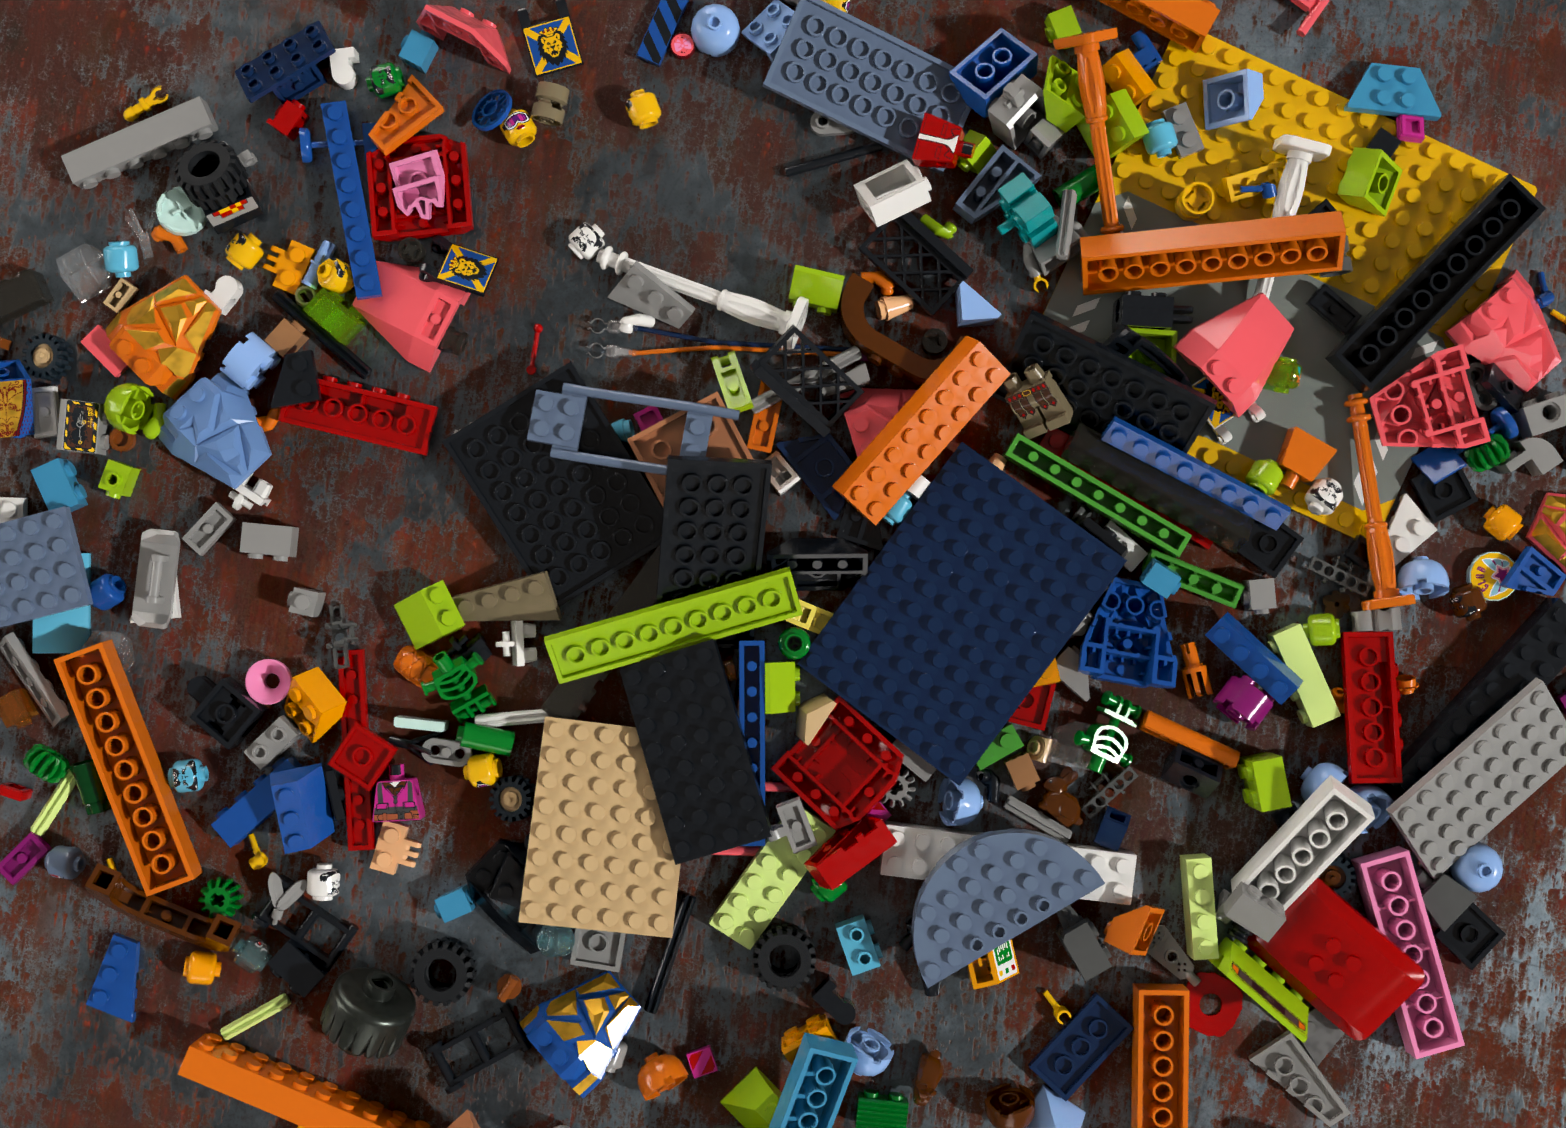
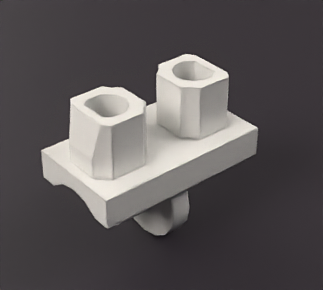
M252 473L235 489L239 494L233 490L229 493L228 496L234 500L232 507L237 511L243 506L250 510L254 504L248 501V498L259 506L263 504L268 506L271 502L268 496L273 485L263 479H259L254 488L247 484L253 475Z
M510 621L511 641L510 631L502 632L503 641L496 642V647H503V656H511L510 646H512V666H525V663L537 661L536 647L524 648V638L536 637V625L523 623V621Z

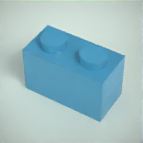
M56 458L30 470L48 510L70 506V510L73 512L88 505L85 499L87 498L86 490L78 483L75 476L77 475L76 468L68 459Z

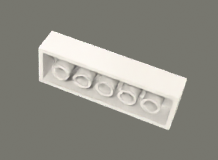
M1330 775L1231 879L1232 892L1242 881L1248 886L1253 885L1257 887L1267 898L1278 900L1283 905L1284 910H1286L1375 819L1371 804Z

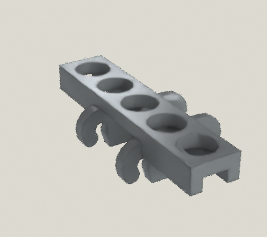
M1339 555L1332 558V564L1315 556L1311 557V561L1306 569L1324 577L1320 580L1321 583L1325 584L1329 579L1343 586L1339 589L1341 593L1348 589L1362 597H1367L1372 585L1350 574L1355 569L1353 568V562L1347 564L1340 560ZM1314 562L1322 565L1320 570L1313 568ZM1337 565L1345 568L1346 571L1337 568ZM1338 572L1343 573L1344 577L1340 582L1335 578ZM1351 580L1355 581L1353 587L1349 586ZM1359 584L1366 586L1365 592L1358 590Z
M343 604L335 607L329 606L331 625L326 623L324 627L325 629H332L333 645L328 643L326 648L333 649L334 668L336 670L349 668L348 644H355V642L359 641V638L355 637L354 628L357 627V623L353 621L346 623L345 606ZM336 610H340L339 618L334 617ZM347 629H349V637H348V638H347ZM343 633L344 638L341 641H336V635ZM343 648V653H337V649ZM340 657H344L343 665L338 664Z
M1130 766L1125 767L1114 778L1109 779L1107 777L1109 774L1102 772L1095 782H1088L1091 785L1089 789H1094L1096 792L1080 808L1089 819L1095 816L1102 808H1107L1109 806L1108 803L1119 793L1124 794V789L1138 777ZM1127 771H1131L1133 775L1125 780L1124 774ZM1118 779L1123 781L1121 786L1116 782ZM1106 780L1109 784L1099 791L1097 786ZM1107 788H1112L1114 790V795L1111 797H1107L1105 795V790ZM1097 798L1101 802L1099 805L1096 804ZM1090 804L1094 805L1095 809L1087 813L1086 808Z

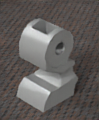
M1400 607L1388 608L1382 611L1375 609L1350 612L1352 632H1376L1385 629L1386 631L1402 630Z

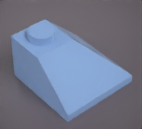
M1243 69L1203 80L1205 130L1252 120L1264 99L1263 74L1250 69Z
M1043 1084L1035 1096L1034 1118L1026 1128H1081L1086 1112L1069 1100L1064 1101L1055 1091Z

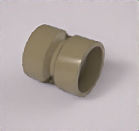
M538 82L535 95L538 102L533 104L531 118L546 125L562 126L565 116V110L562 107L567 105L570 90L556 83Z

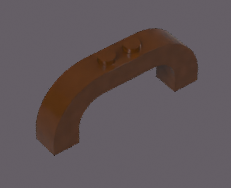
M852 273L844 287L838 307L839 322L845 337L852 346L858 347L860 352L867 356V360L872 364L878 366L881 364L889 369V373L897 378L903 377L912 383L922 385L947 356L936 360L925 359L873 329L865 318L864 303L869 297L874 284ZM960 336L952 351L963 340L964 337Z
M97 863L85 884L86 890L108 907L146 925L210 950L228 952L242 927L240 922L218 913L215 918H209L157 896H146L145 891L127 882L121 872Z

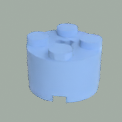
M251 332L245 336L249 339L244 344L239 341L224 358L222 363L226 367H220V370L244 390L260 387L266 379L263 376L269 368L271 370L274 369L281 361V358L277 356L278 353L254 332Z

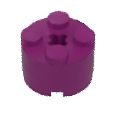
M1243 675L1241 678L1231 676L1214 698L1213 703H1218L1217 709L1236 724L1240 721L1247 724L1244 728L1255 731L1273 707L1275 699L1266 691L1261 692L1255 687L1256 683L1248 676Z

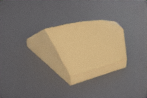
M824 693L804 701L798 706L796 713V736L809 746L837 703Z

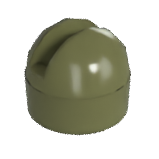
M301 286L296 290L295 301L300 307L307 308L314 304L316 295L311 287ZM304 293L308 300L307 303H305L300 294Z

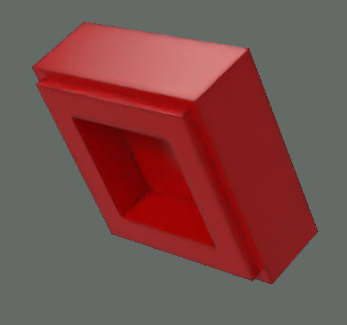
M13 782L0 785V795L17 801L31 799L33 793L31 788Z

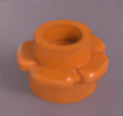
M1405 674L1399 675L1396 678V686L1399 688L1400 694H1412L1414 689L1419 687V683L1416 682L1414 675Z

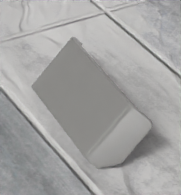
M151 528L142 532L131 620L138 626L166 629L172 617L180 553V538L176 531Z

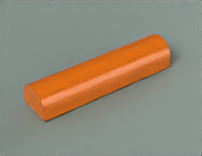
M1150 710L1144 713L1138 725L1139 730L1171 745L1177 746V744H1181L1224 764L1223 768L1226 770L1236 768L1240 751Z

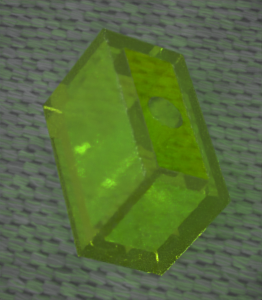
M322 288L303 310L337 341L347 346L366 325L361 320L363 315L352 305L350 308H347L342 303L344 298L337 292H329Z

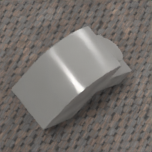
M1527 438L1512 442L1510 445L1514 450L1510 452L1511 455L1505 462L1498 464L1496 468L1500 474L1513 472L1524 464L1533 477L1544 475L1563 462V459L1548 441L1541 438Z

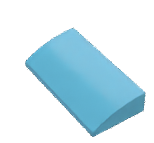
M81 553L88 583H91V553ZM91 605L33 620L32 653H73L91 646Z

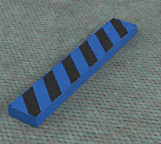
M660 0L636 54L637 58L660 67L689 0Z

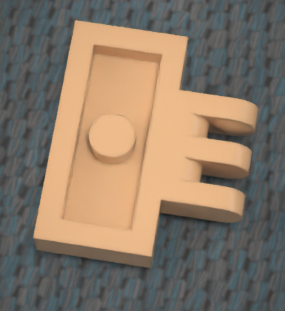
M395 821L383 822L371 861V869L394 875L396 874L398 864L415 867L416 862L407 859V857L418 858L419 852L411 850L410 847L421 848L422 843L406 838L409 825Z

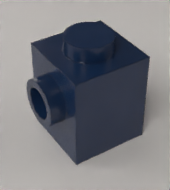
M1107 806L1094 842L1100 844L1103 848L1118 852L1128 829L1131 815Z

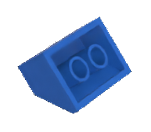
M1001 27L949 72V76L967 106L986 119L989 116L987 111L989 105L995 98H999L1003 94V89L1009 82L1014 79L1016 80L1021 74L1029 79L1037 74L1038 54Z
M322 763L270 773L271 790L285 854L311 849L335 832Z

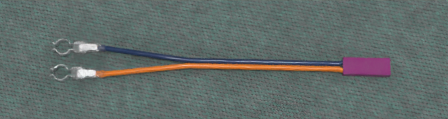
M595 318L591 322L588 321V323L592 324L595 320H603L600 318ZM608 320L607 323H604L605 325L607 324V329L604 328L601 332L594 333L601 334L604 330H607L610 334L624 332L619 330L621 325L619 320ZM633 325V332L642 331L713 345L636 350L610 344L603 348L606 349V354L602 353L601 356L593 358H601L603 354L609 359H617L620 357H636V355L705 350L766 353L774 343L713 340ZM593 343V344H591L590 347H588V348L590 349L593 345H596V344H598V345H600V346H602V345L599 344V343ZM796 344L794 349H801V345ZM817 346L826 356H835L851 348ZM805 353V355H817L816 353ZM861 353L862 358L858 361L870 362L867 360V356Z

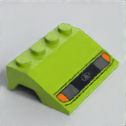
M1225 937L1218 945L1219 959L1207 960L1304 1043L1307 1040L1309 1007L1302 1002L1304 998L1293 988L1289 991L1283 986L1285 980L1275 971L1271 974L1264 969L1267 964L1259 957L1254 955L1251 958L1245 953L1248 948L1238 939L1231 941L1228 937Z

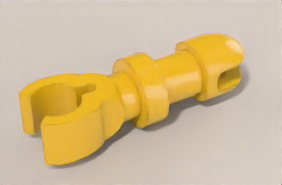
M156 86L146 98L141 97L138 99L139 103L133 107H128L124 111V119L129 122L136 120L144 111H151L153 105L165 102L169 94H166L163 98H155L156 91L161 90V86Z

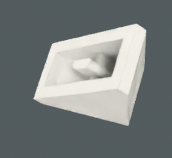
M778 451L764 459L771 460L772 462L770 483L780 496L800 482L799 476Z

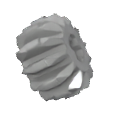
M907 768L898 776L897 782L901 785V788H896L895 792H891V789L880 800L882 804L890 799L889 806L893 808L895 800H898L899 805L902 807L904 806L903 797L909 801L912 800L911 795L907 791H916V787L908 785L913 783L915 778L913 776L906 778L909 774Z

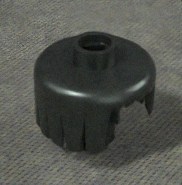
M354 968L342 973L335 981L320 1017L322 1031L326 1036L329 1034V1040L333 1044L336 1043L340 1036L338 1048L349 1055L361 1056L364 1054L365 1058H371L376 1054V1058L381 1059L386 1055H392L401 1047L416 1012V1000L410 988L396 976L374 968Z

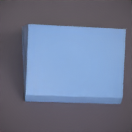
M962 281L955 292L957 328L993 325L1001 313L967 283Z

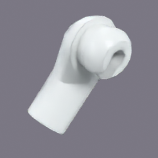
M640 313L625 316L619 322L621 323L619 330L620 332L631 334L633 332V325L652 328L655 324V318Z

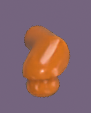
M861 272L863 279L881 288L882 295L890 296L894 293L895 283L883 272Z

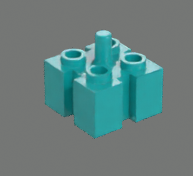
M1023 172L998 189L1001 198L998 202L1005 212L1003 216L1006 220L997 227L1001 235H1004L1016 226L1019 229L1017 233L1025 244L1029 242L1036 249L1058 233V225L1053 218L1055 215L1051 204L1035 189L1034 184Z

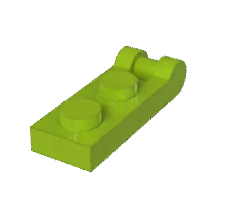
M735 351L727 352L728 355L720 358L718 356L712 357L711 361L727 408L740 410V412L754 408Z

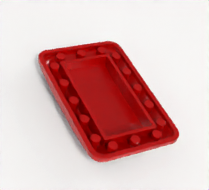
M1318 877L1285 910L1286 921L1269 942H1266L1254 933L1247 938L1249 948L1327 1019L1349 1037L1358 1041L1368 1038L1422 985L1425 978L1424 971L1418 963Z

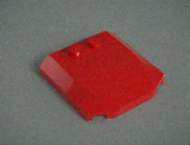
M442 134L413 136L387 156L379 149L366 153L371 230L374 240L394 242L431 238L435 235L450 236L465 234L474 229L466 143L462 141L459 143L448 139L447 136ZM432 150H438L445 174L444 207H436L432 203V218L429 220L422 219L416 207L410 215L406 216L396 204L392 190L396 186L389 163Z
M840 696L834 700L837 703L809 746L800 739L771 768L834 830L859 822L867 816L897 783L904 755Z

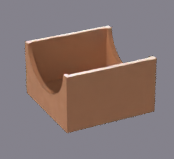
M718 391L696 402L726 408ZM679 411L628 438L627 440L638 461L667 465V455L679 456L688 411ZM713 416L706 457L753 459L734 421ZM645 472L663 506L666 475Z

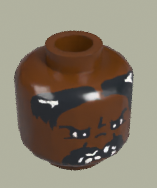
M1472 583L1454 587L1452 589L1453 593L1448 597L1454 615L1458 618H1466V621L1482 617L1481 612L1487 608L1482 589L1479 586H1473Z

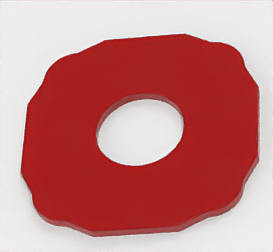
M1198 972L1196 975L1201 979L1200 983L1193 987L1188 981L1186 988L1190 991L1189 1027L1206 1036H1224L1227 1031L1233 1028L1242 1010L1243 993L1234 982L1214 972ZM1209 993L1216 994L1221 1000V1008L1214 1015H1207L1200 1009L1201 998Z

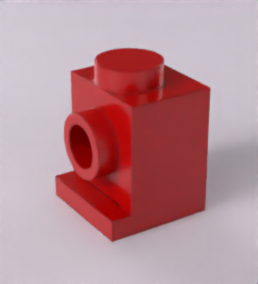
M292 99L291 102L287 100L285 104H281L277 108L274 120L268 118L266 122L294 142L299 135V128H303L310 117L304 112L306 107L297 100Z

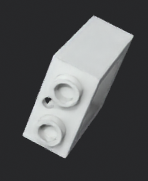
M908 159L853 185L860 205L877 227L932 201L929 191L932 190L929 180L926 176L922 177L918 166L913 167Z

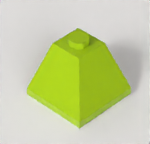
M755 1067L720 1103L745 1128H769L782 1092Z

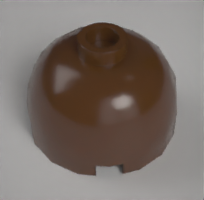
M1011 1083L991 1088L987 1092V1098L984 1100L986 1115L995 1128L1028 1127L1035 1114V1097L1032 1091L1020 1084L1019 1088H1010Z

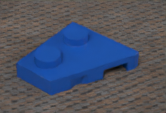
M1525 546L1500 586L1554 596L1566 579V574L1532 546Z

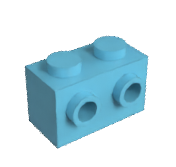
M861 914L835 923L852 976L881 966L879 959L883 958L879 943L873 944L871 935L875 934L870 919L865 921L864 915Z

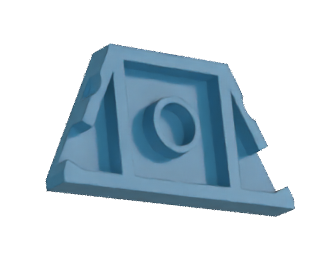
M1371 63L1344 107V111L1394 117H1398L1399 114L1424 117V120L1438 121L1441 118V112L1421 69L1415 67Z

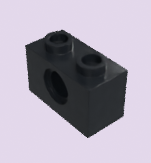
M1177 744L1165 759L1161 778L1207 799L1221 783L1224 764L1181 744Z

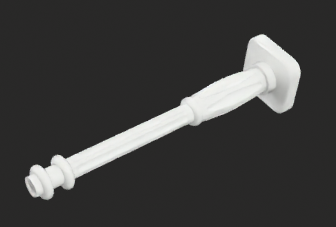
M1284 134L1274 140L1272 148L1277 153L1287 155V163L1278 184L1277 196H1275L1272 218L1296 215L1305 187L1308 165L1311 164V161L1319 162L1329 157L1332 146L1329 144ZM1275 277L1259 278L1254 296L1264 293L1269 299Z
M607 246L605 249L601 248L596 258V262L600 263L602 270L608 267L614 268L616 275H621L623 272L627 273L636 262V260L628 258L626 251L620 255L614 253L612 246ZM639 262L672 290L713 304L718 311H723L744 322L779 331L778 333L781 335L793 324L802 331L808 313V298L798 297L793 311L786 310L785 312L759 299L730 292L727 289L719 291ZM795 333L787 340V349L795 348L799 338Z

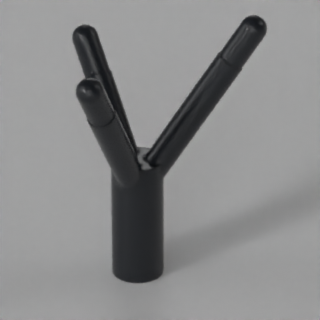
M443 732L430 733L412 740L391 735L388 742L396 747L411 750L427 764L433 765V763L426 761L422 756V753L432 755V750L416 744L441 736Z

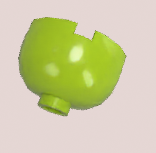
M135 383L117 385L108 393L105 399V417L117 430L132 435L137 434L136 431L138 429L143 430L144 425L153 417L151 397L154 398V395L149 388Z

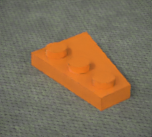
M412 74L407 80V86L402 92L399 91L394 98L395 102L389 111L383 113L368 134L370 140L385 156L445 112L443 106Z

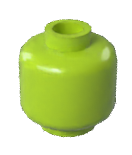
M1260 459L1253 463L1245 477V482L1248 486L1266 495H1272L1283 479V472L1276 461Z
M1331 613L1311 614L1308 616V623L1303 624L1305 635L1309 638L1312 646L1334 645L1336 639L1340 638L1339 618L1335 619Z

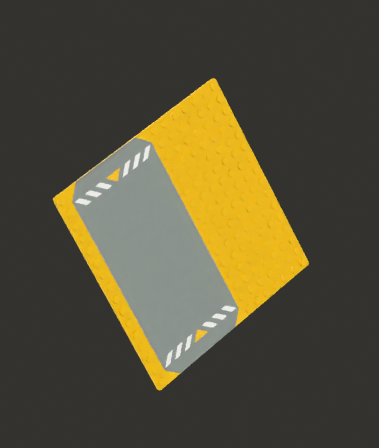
M1209 34L1206 35L1197 53L1170 40L1163 54V61L1159 63L1152 78L1158 89L1141 102L1138 112L1145 124L1161 119L1162 111L1186 102L1204 149L1179 159L1175 148L1171 149L1172 154L1163 158H1157V155L1147 154L1143 139L1141 138L1119 153L1111 168L1119 224H1123L1125 227L1120 233L1272 218L1275 197L1263 199L1262 194L1227 203L1222 178L1281 160H1285L1287 163V155L1277 153L1272 148L1275 139L1288 134L1332 146L1329 157L1319 162L1311 161V164L1308 165L1305 187L1296 215L1308 214L1325 199L1331 203L1336 211H1341L1350 247L1346 254L1351 257L1353 271L1350 273L1320 278L1319 273L1274 278L1269 300L1294 327V331L1255 401L1263 409L1266 417L1255 423L1247 410L1239 418L1233 417L1223 424L1233 437L1224 445L1218 441L1213 429L1206 421L1187 454L1246 484L1245 477L1253 463L1260 459L1276 461L1287 430L1296 426L1337 449V452L1312 482L1303 483L1298 480L1293 491L1279 484L1274 494L1268 496L1291 507V510L1351 538H1355L1356 535H1362L1366 538L1364 525L1367 524V516L1352 423L1346 422V418L1350 417V410L1343 405L1348 400V395L1360 392L1325 358L1494 183L1508 175V173L1425 135L1422 143L1402 141L1391 156V159L1403 171L1385 217L1349 205L1337 193L1339 183L1344 177L1347 162L1353 153L1354 147L1366 148L1381 127L1397 138L1396 121L1383 115L1344 111V107L1349 99ZM1243 69H1250L1263 74L1264 99L1252 120L1205 130L1203 80ZM1283 166V167H1278V173H1279V178H1280V179H1281V176H1282V173H1283V170H1284L1285 166ZM1513 176L1535 197L1537 193L1536 186ZM1193 182L1206 183L1214 192L1215 200L1213 206L1198 220L1184 221L1175 212L1174 203L1176 197L1185 187ZM1099 195L1083 227L1089 236L1105 235L1100 233V228L1104 227ZM1512 245L1371 390L1363 392V398H1369L1435 352L1455 346L1444 332L1460 317L1472 313L1489 297ZM1079 253L1067 261L1043 315L1103 344L1113 334V303L1123 294H1126L1127 291L1083 295ZM1258 279L1135 291H1140L1141 295L1151 296V293L1154 292L1166 293V297H1174V305L1193 307L1192 314H1184L1185 316L1193 317V323L1173 324V328L1170 329L1178 331V343L1190 329L1253 297ZM1322 284H1326L1362 315L1344 336L1306 305V302ZM1177 352L1176 364L1189 378L1191 385L1205 377L1197 367L1189 365ZM1291 365H1295V375L1296 372L1299 374L1298 367H1302V370H1300L1301 378L1299 386L1297 382L1294 385V383H1292V380H1290L1292 376L1288 373L1294 375L1291 369ZM1370 403L1365 405L1366 414H1371L1372 416L1367 423L1383 522H1385L1412 464L1411 458L1416 455L1419 447L1382 446ZM1320 478L1336 480L1341 485L1343 492L1341 502L1334 512L1329 515H1315L1310 512L1304 498L1314 481Z

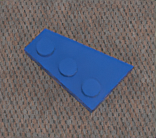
M120 933L113 934L86 1005L131 1023L136 1021L137 972H139L140 941Z

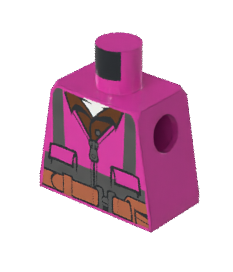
M390 764L389 779H381L376 784L373 822L421 820L425 817V809L417 777L405 778L404 764Z

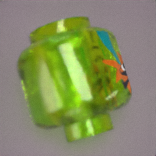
M1279 357L1266 381L1268 385L1274 387V392L1289 394V389L1299 387L1302 366L1297 363L1298 359Z

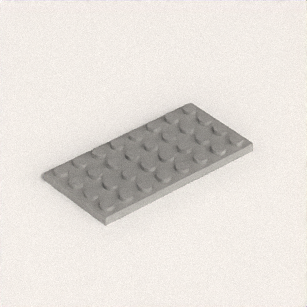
M1538 678L1531 681L1386 809L1427 874L1434 880L1464 855L1467 849L1479 842L1566 765V720L1545 683Z

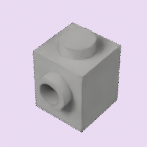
M1274 578L1242 580L1245 588L1240 599L1242 605H1245V610H1253L1254 615L1268 614L1269 609L1277 608Z
M294 587L287 599V605L290 606L288 612L309 617H321L326 592L304 587Z

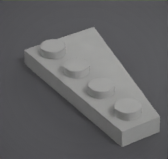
M1289 1030L1248 1056L1252 1063L1258 1065L1270 1078L1277 1081L1293 1097L1295 1096L1307 1109L1329 1127L1351 1114L1300 1042Z

